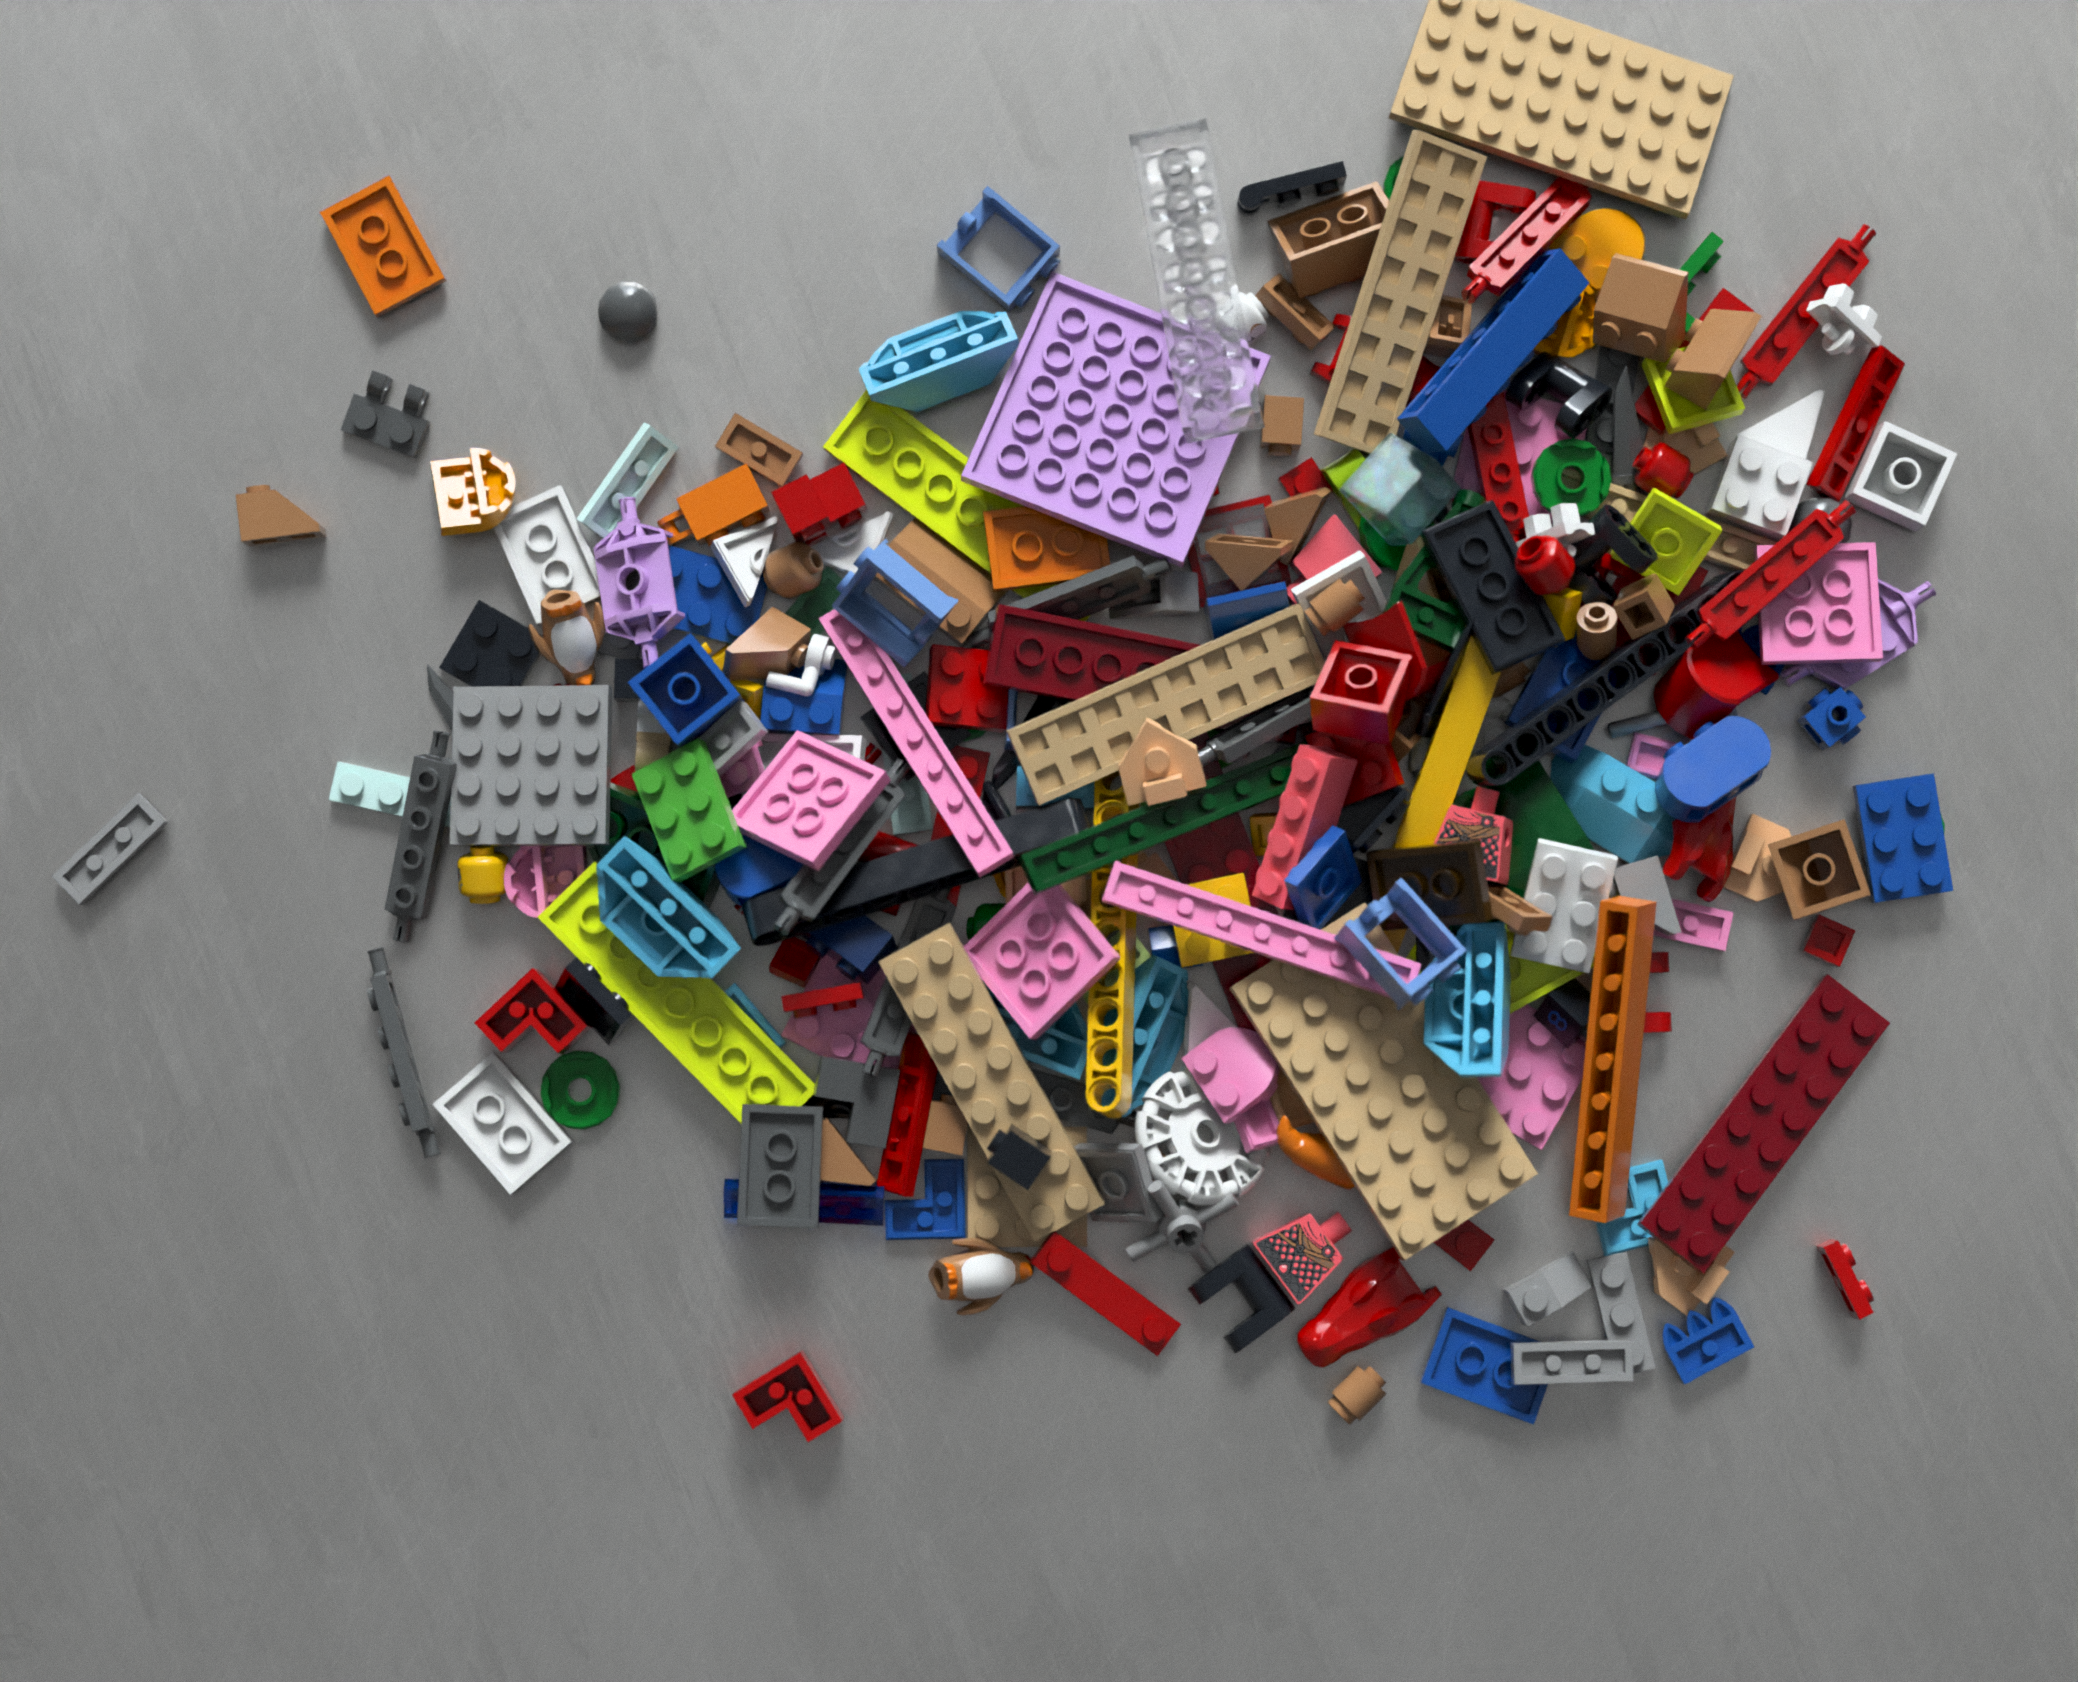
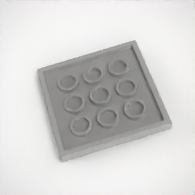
M609 685L453 687L452 761L457 763L451 787L450 845L609 846L612 687Z

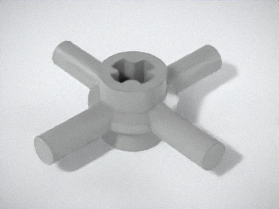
M1156 1180L1152 1182L1148 1187V1191L1162 1210L1163 1217L1159 1221L1158 1231L1126 1247L1131 1260L1134 1262L1167 1244L1176 1252H1190L1203 1272L1213 1270L1216 1262L1203 1244L1206 1223L1239 1206L1233 1193H1227V1197L1216 1204L1204 1205L1197 1209L1191 1203L1184 1200L1174 1201L1162 1181Z

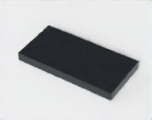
M1493 500L1421 532L1420 536L1466 625L1469 624L1476 614L1471 635L1492 675L1563 644L1566 639L1543 595L1534 593L1516 572L1515 560L1518 547Z

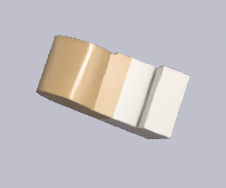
M641 699L638 701L635 772L671 753L674 742Z

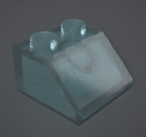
M1390 433L1343 484L1339 491L1390 546L1412 544L1461 487L1436 459Z

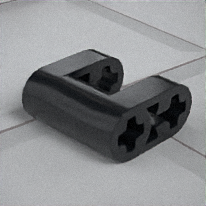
M1544 351L1513 378L1507 389L1505 399L1516 407L1526 410L1545 393L1550 394L1565 403L1557 415L1555 429L1571 438H1576L1605 411L1611 400L1613 390Z
M1607 504L1587 522L1593 523L1595 535L1570 544L1575 547L1576 555L1573 556L1575 570L1568 586L1573 590L1583 592L1581 600L1585 604L1601 602L1611 605L1617 599V594L1613 587L1593 567L1610 549L1631 569L1638 573H1644L1658 558L1654 548L1617 509Z
M1249 1244L1241 1247L1187 1288L1200 1305L1232 1282L1253 1310V1314L1223 1336L1234 1353L1248 1346L1295 1310L1294 1305Z

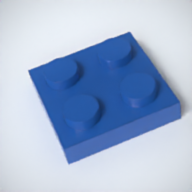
M1332 825L1321 838L1316 840L1312 849L1297 866L1291 869L1288 877L1284 880L1298 921L1301 924L1321 930L1362 882L1345 830Z

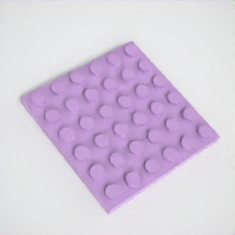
M1051 272L962 472L961 481L1156 558L1162 559L1165 557L1169 563L1183 567L1263 380L1271 356Z

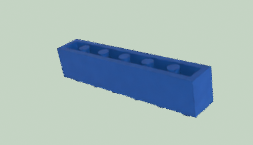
M1561 248L1544 251L1514 281L1397 418L1399 423L1426 453L1449 452L1462 441V432L1467 426L1476 422L1487 411L1485 405L1490 399L1500 394L1509 386L1511 382L1509 377L1513 372L1532 359L1535 354L1533 349L1541 340L1549 337L1557 329V321L1564 312L1570 311L1581 301L1582 296L1580 294L1590 282Z

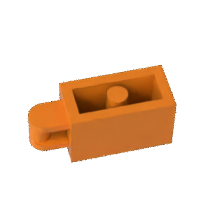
M746 463L676 498L681 509L657 521L660 529L673 533L672 538L667 537V542L670 546H677L695 537L700 546L707 543L710 547L713 540L728 535V532L740 526L746 528L764 521V514L770 512V509ZM686 518L690 528L680 533L675 522Z

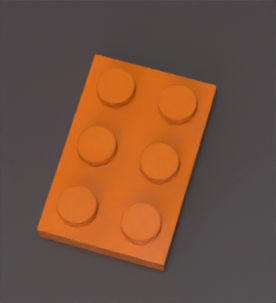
M390 175L320 212L377 318L447 281Z
M1026 506L983 511L993 592L1061 584L1110 565L1107 538Z

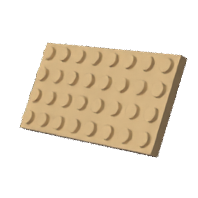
M1429 0L1388 118L1686 220L1692 207L1734 75L1514 0Z
M1364 902L1321 930L1337 935L1347 921L1350 919L1354 921L1367 907L1366 903ZM1380 925L1365 936L1374 948L1399 956ZM1275 959L1229 988L1402 1261L1419 1252L1538 1174L1477 1077H1460L1425 1047L1423 1043L1425 999L1416 1006L1410 1001L1398 1010L1396 1008L1398 1005L1391 998Z

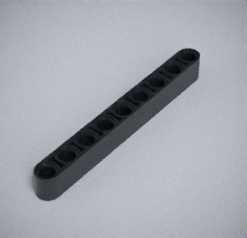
M1743 571L1719 574L1709 580L1694 593L1675 605L1666 625L1634 640L1629 639L1608 657L1599 661L1474 753L1467 763L1469 779L1480 787L1503 785L1509 782L1691 647L1693 642L1702 636L1699 635L1690 644L1685 639L1686 636L1702 624L1697 614L1700 603L1705 605ZM1670 625H1673L1677 631L1675 643L1669 637ZM1640 647H1643L1647 653L1645 665L1640 662L1638 657ZM1610 669H1613L1617 675L1615 687L1608 680ZM1580 691L1587 698V705L1584 710L1578 704ZM1550 713L1555 716L1557 721V727L1554 732L1547 725V718ZM1519 736H1522L1526 742V751L1523 755L1518 752L1516 747ZM1489 758L1494 761L1496 766V772L1492 778L1487 774L1485 766Z
M1069 798L994 821L1012 850L1014 858L981 878L953 835L854 865L814 920L810 922L809 920L799 918L788 935L780 932L789 919L784 922L779 931L773 926L786 909L783 902L779 899L786 887L750 898L742 904V911L752 944L755 946L775 944L1020 867L1021 864L1018 858L1021 855L1091 827L1083 802L1079 798Z

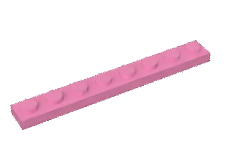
M835 609L818 618L978 876L981 878L1014 858L1009 845L889 655Z
M1117 861L1113 864L1101 900L1102 902L1391 998L1347 948L1334 939L1336 936L1334 934ZM1376 949L1406 984L1418 976L1421 963Z

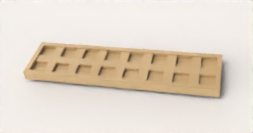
M1412 130L1314 435L1378 458L1389 460L1400 426L1397 418L1405 410L1487 156L1423 131Z
M1296 603L1006 730L1036 803L1041 805L1119 771L1118 764L1126 751L1129 750L1146 718L1155 721L1162 728L1176 736L1189 740L1316 684L1325 662L1301 604Z
M947 923L879 961L881 968L988 1160L991 1152L986 1148L999 1129L1006 1133L1011 1124L1052 1150L1050 1159L1029 1190L993 1167L1033 1241L1035 1242L1104 1205L1105 1201L951 923Z

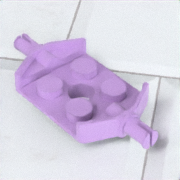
M624 497L625 499L621 498L618 500L622 521L617 522V527L595 545L594 555L606 633L635 641V645L641 646L643 668L645 669L658 659L656 645L658 640L662 639L685 618V613L678 611L667 542V537L672 538L673 533L640 523L636 510V498ZM637 570L640 575V582L635 589L629 591L626 586L627 576L632 571Z
M1878 579L1883 659L1880 662L1794 664L1781 671V678L1785 679L1797 672L1786 679L1785 684L1788 687L1806 675L1808 677L1813 675L1836 689L1841 687L1845 690L1918 643L1915 610L1918 605L1936 595L1934 588L1919 595L1932 586L1928 581H1925L1911 592L1904 593Z

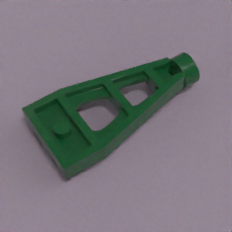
M1459 489L1452 502V508L1441 522L1482 505L1487 501L1482 495L1474 491ZM1424 544L1393 585L1382 613L1389 610L1397 602L1402 601L1415 636L1452 653L1466 623L1453 598H1451L1450 602L1445 603L1419 591L1418 583L1427 570L1432 567L1437 568Z

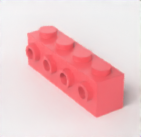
M1299 745L1298 751L1291 763L1292 770L1286 789L1280 797V808L1274 827L1268 835V846L1262 864L1255 876L1256 883L1252 896L1280 909L1294 910L1284 880L1288 877L1291 869L1297 866L1308 854L1316 840L1321 838L1332 825L1337 826L1358 761L1357 759L1327 746Z

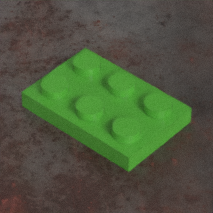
M697 738L632 773L672 881L680 883L746 848L704 740Z

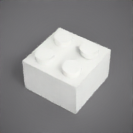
M1884 421L1874 430L1844 500L1916 532L1926 525L1957 453Z
M1738 435L1730 443L1727 451L1728 456L1724 459L1704 515L1778 542L1788 533L1813 462Z

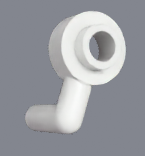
M818 634L812 636L801 679L770 671L767 676L766 687L802 696L812 695L819 676L823 675L825 669L831 670L834 665L837 649L831 646V638Z

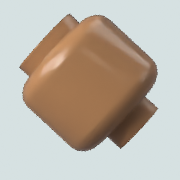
M796 541L768 555L765 567L763 568V577L766 585L773 593L783 598L792 599L819 586L824 564L818 551L812 549L804 542Z

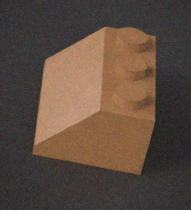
M1377 181L1267 221L1286 275L1299 299L1308 295L1319 294L1325 289L1344 282L1355 281L1366 274L1389 203L1387 196Z
M916 518L888 545L943 593L959 600L938 630L960 647L967 645L969 642L968 637L973 632L978 631L988 618L987 612L994 610L1009 591L993 592L991 575ZM877 573L874 578L876 582L922 618L924 617L926 612L882 575Z

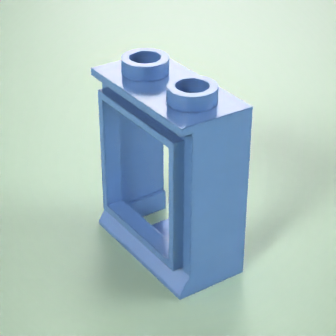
M986 186L982 191L983 199L970 214L966 212L959 219L957 229L946 242L941 239L937 244V253L1010 313L1016 305L1021 309L1035 293V289L1032 286L1041 275L1047 279L1051 272L1057 268L1061 261L1057 258L1060 254V245L989 186ZM994 213L1042 251L1006 295L959 257V254Z
M885 539L875 550L868 546L854 562L858 570L856 573L850 571L838 584L836 589L841 594L835 600L832 607L905 668L924 648L959 600L943 593L887 546L888 540ZM877 573L882 575L926 612L913 631L865 591Z
M1402 878L1393 885L1379 901L1374 900L1356 920L1352 921L1350 919L1334 937L1336 941L1347 948L1398 1005L1396 1007L1398 1010L1410 1001L1414 1006L1422 1002L1433 991L1429 985L1439 978L1444 983L1461 968L1457 961L1466 952L1462 944ZM1394 912L1437 958L1435 962L1408 984L1404 982L1365 938L1368 933Z

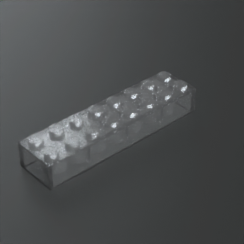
M1204 118L1128 134L1181 427L1186 442L1192 443L1265 428L1207 120Z

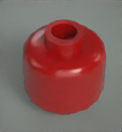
M1663 442L1657 443L1651 449L1643 447L1632 464V467L1637 469L1634 481L1638 487L1648 493L1654 487L1675 499L1680 498L1694 476V473L1690 471V459Z
M1537 535L1528 538L1518 548L1515 569L1534 593L1548 595L1561 592L1569 585L1575 570V561L1557 538L1549 535Z

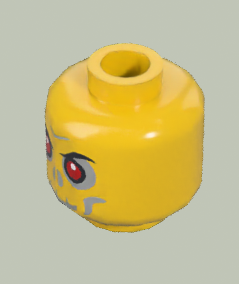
M470 846V853L460 856L457 861L460 893L469 897V902L474 904H488L501 901V895L506 893L504 888V872L506 864L509 862L508 857L501 852L494 851V846Z

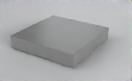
M1079 1143L1075 1146L1105 1201L1104 1205L1090 1212L1092 1221L1155 1223L1163 1217L1160 1207L1148 1191V1187L1153 1180L1142 1143Z

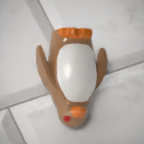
M551 590L540 604L543 638L532 624L528 625L532 642L536 650L560 670L566 684L571 686L593 685L596 678L595 656L602 645L605 634L602 608L599 602H595L592 621L577 592Z
M978 1238L954 1239L952 1244L969 1249L937 1260L929 1270L928 1276L937 1296L941 1300L972 1301L956 1311L957 1315H972L990 1308L1010 1287L1030 1280L1034 1273V1266L1029 1262L1031 1258L1028 1254L1007 1252L998 1249L992 1243Z

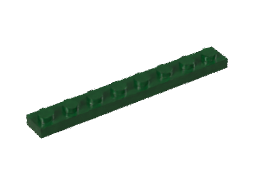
M1306 741L1206 781V787L1187 791V796L1149 806L1147 804L1021 855L1018 860L1033 894H1039L1113 864L1115 861L1118 862L1281 796L1288 783L1293 757L1297 753L1300 744L1307 745Z

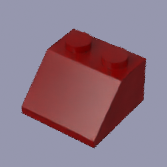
M1335 640L1310 695L1313 730L1390 746L1403 714L1412 665V655Z

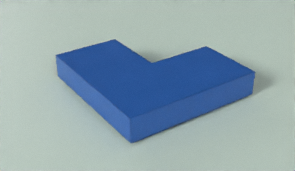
M924 1159L925 1199L885 1200L886 1240L966 1238L964 1159Z

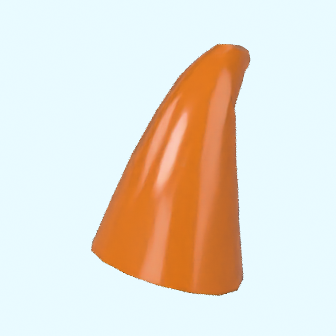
M1282 1116L1276 1130L1277 1141L1280 1149L1294 1164L1306 1172L1342 1189L1350 1190L1355 1187L1321 1133H1300L1291 1127L1287 1116Z

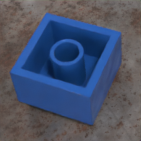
M692 633L684 637L628 682L679 748L699 738L739 700L745 702Z

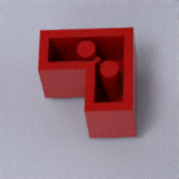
M844 462L810 480L806 474L771 492L795 542H805L809 546L825 539L828 536L826 531L838 524L843 529L857 523L863 518L861 513L867 510L866 504Z
M532 968L474 1022L501 1052L506 1053L534 1028L558 1054H564L592 1028L583 1016L536 968Z
M801 1350L732 1394L752 1429L787 1408L807 1442L812 1441L841 1423L845 1418L804 1350Z

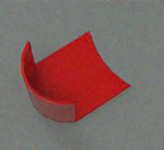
M1402 601L1397 602L1389 610L1372 619L1361 622H1348L1343 626L1349 643L1412 655L1405 702L1434 691L1448 660L1427 667Z
M1737 631L1724 643L1722 640L1711 636L1697 650H1694L1692 647L1688 648L1656 683L1653 696L1657 710L1665 722L1678 733L1694 739L1693 735L1700 727L1709 721L1716 724L1727 717L1740 703L1778 680L1779 674L1768 665H1761V659L1751 650Z

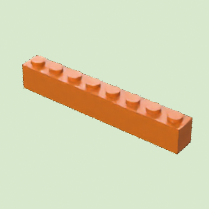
M1625 896L1600 900L1569 1216L1608 1223L1625 1216L1656 901Z

